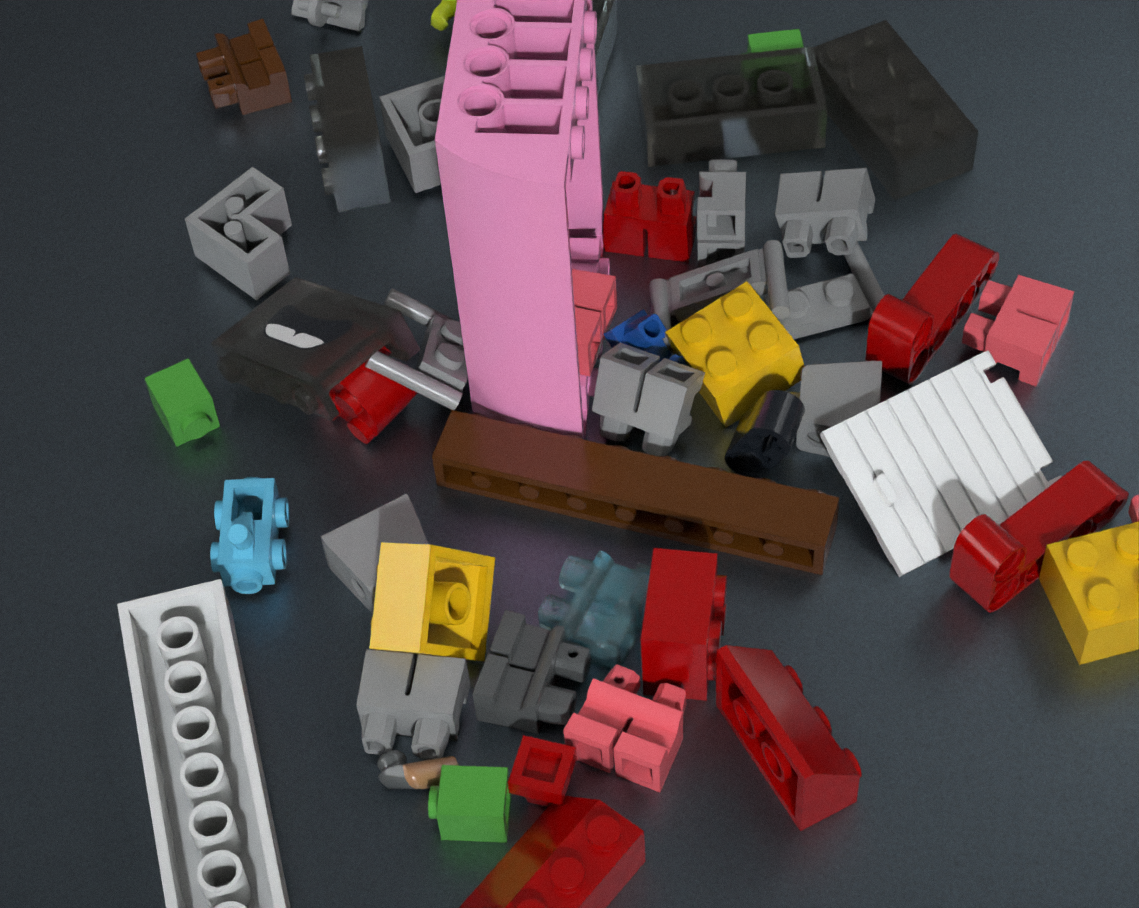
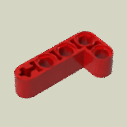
M957 233L953 234L902 300L891 294H886L879 301L869 322L865 361H882V372L909 385L914 383L982 293L988 280H991L998 265L999 253Z
M1089 460L1083 461L1000 525L987 514H981L969 522L960 532L954 544L949 574L950 579L987 612H995L1040 577L1045 550L1048 544L1098 532L1122 510L1127 502L1129 493Z

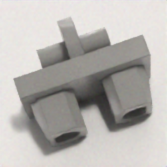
M294 0L291 15L307 18L311 25L322 27L327 23L360 31L365 27V9L368 7V0Z

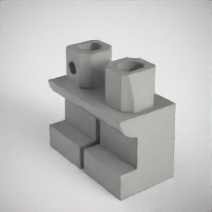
M711 160L709 161V172L699 171V197L697 203L698 268L745 253L746 172H737V161Z
M867 168L825 171L824 179L821 171L780 174L775 216L782 234V243L789 258L806 257L811 251L812 244L826 243L828 252L834 255H851L857 241H867L866 219L868 213H873L876 200Z
M620 342L600 357L592 412L601 415L600 436L613 441L624 442L630 437L633 426L645 431L642 449L645 453L654 456H666L673 450L678 436L691 425L692 417L689 414L695 394L701 390L705 372L666 358L659 362L660 356Z
M366 649L356 703L362 726L364 751L368 754L376 755L393 751L395 737L400 735L413 737L411 747L414 756L425 760L442 758L449 740H458L459 718L462 705L467 703L470 680L466 659L418 654L417 664L415 665L414 655L411 653Z

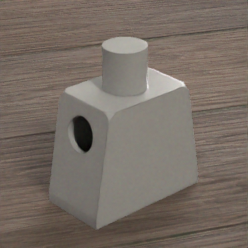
M882 361L812 364L802 368L800 392H789L799 398L805 407V413L798 428L796 447L799 450L830 457L819 434L880 403Z
M407 494L320 536L330 570L372 614L381 542L428 544L412 502Z

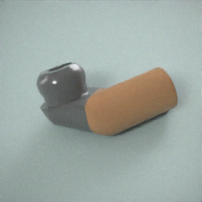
M399 750L388 751L378 758L377 766L381 772L378 775V779L388 789H428L431 785L439 786L442 765H458V762L454 756L407 763L406 755Z

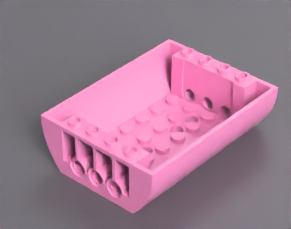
M457 0L435 135V145L473 413L485 415L490 419L512 424H528L539 430L561 435L572 434L586 440L589 399L594 397L599 368H593L590 377L579 373L572 269L610 275L609 258H603L604 204L595 54L597 12L593 11V0ZM603 345L597 359H600L602 356Z

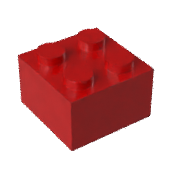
M653 548L641 633L643 695L654 696L660 684L669 683L686 691V699L707 701L709 680L716 681V650L720 648L721 636H724L727 611V604H725L727 575H717L718 553Z

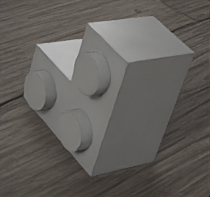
M251 167L185 218L195 256L255 300H258L290 274L282 236H280V234L292 226L284 188L254 167Z

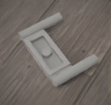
M770 240L763 245L762 249L758 250L757 248L670 277V280L667 281L661 278L652 280L649 284L651 314L659 316L667 331L671 328L670 316L675 315L680 323L748 281L759 296L769 295L770 310L778 320L788 318L790 306L782 244L777 240ZM665 333L663 341L672 354V349Z
M858 241L851 255H844L852 274L788 290L790 315L788 318L779 321L793 339L866 321L872 317L877 304L885 295ZM769 295L764 296V303L770 309Z
M391 288L384 301V305L427 327L417 365L413 369L373 349L368 356L365 367L454 411L461 400V391L466 385L468 378L460 322Z

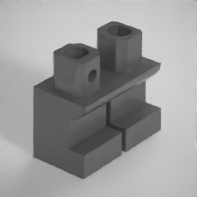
M505 609L490 647V653L486 657L472 693L477 721L537 734L540 731L542 722L566 725L575 712L577 702L576 691L557 687L556 684L559 677L584 683L592 663L591 649L566 641L565 626H554L551 630L526 624L525 615Z

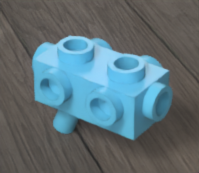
M246 477L244 479L225 480L223 500H216L214 507L215 526L217 530H220L219 542H212L210 559L212 571L214 573L220 572L224 587L231 586L233 590L242 594L257 593L262 589V585L275 584L276 570L286 569V543L284 539H278L279 528L289 527L290 512L288 498L279 496L275 478Z

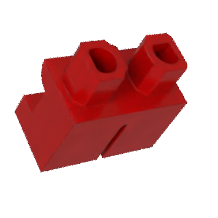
M620 171L617 174L616 181L612 183L604 211V252L644 257L648 242V257L689 263L697 232V217L693 216L695 191L686 190L684 180L681 178L666 177L659 181L658 186L641 184V177L637 173Z

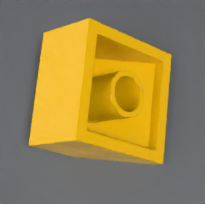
M381 542L369 649L415 655L463 658L485 662L495 557L430 544Z

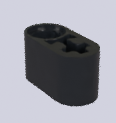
M782 390L765 392L741 416L724 457L726 465L738 475L752 478L765 476L790 451L805 413V407L801 400L795 395Z

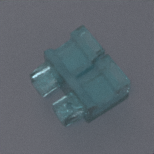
M599 550L594 561L569 555L561 569L559 583L560 588L574 592L575 595L572 601L552 594L547 595L538 611L539 626L547 630H551L554 626H565L566 641L590 648L592 664L608 671H611L616 664L623 666L637 639V632L640 633L642 630L651 566L638 562L636 568L631 569L614 563L612 557Z

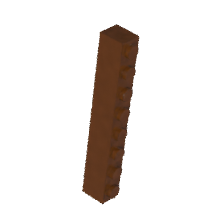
M452 410L432 454L436 484L438 486L823 575L837 528L839 497L827 495L817 489L805 490L778 484L768 478H752L727 472L719 467H703L681 462L670 456H654L636 452L621 445L610 446L583 440L572 434L561 435L539 430L528 424H512L490 419L479 413L468 414Z

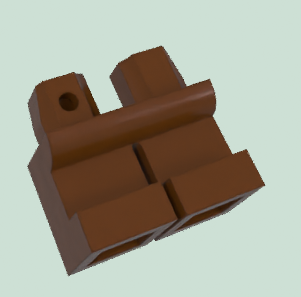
M263 18L247 23L248 34L228 39L225 34H214L217 47L196 53L203 80L207 82L215 109L237 103L242 115L292 102L286 70Z

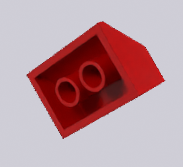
M725 645L717 649L716 706L798 829L802 831L856 803L859 780L862 777L860 765L854 754L848 748L841 749L832 737V728L823 710L819 706L812 708L803 695V686L795 670L790 665L783 666L772 650Z
M565 796L562 805L553 803L549 805L459 908H606L646 862L644 831L599 799Z

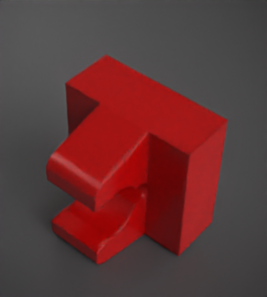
M523 735L507 782L509 793L524 796L529 803L546 807H549L551 803L562 805L577 760L576 747Z

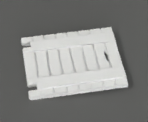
M989 350L819 434L827 448V452L839 473L843 476L875 533L877 541L899 577L953 550L960 532L977 516L987 514L1000 525L1062 477L1060 475L1050 481L1046 480L1041 469L1049 466L1053 460L1006 379L1003 377L993 383H990L984 371L996 365Z

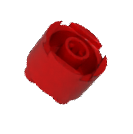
M352 327L344 335L333 340L301 373V377L318 394L313 402L319 411L332 421L341 416L348 421L347 427L351 433L361 442L368 444L417 395V392L365 367L368 356L373 349L387 356L391 352L369 333L360 328Z

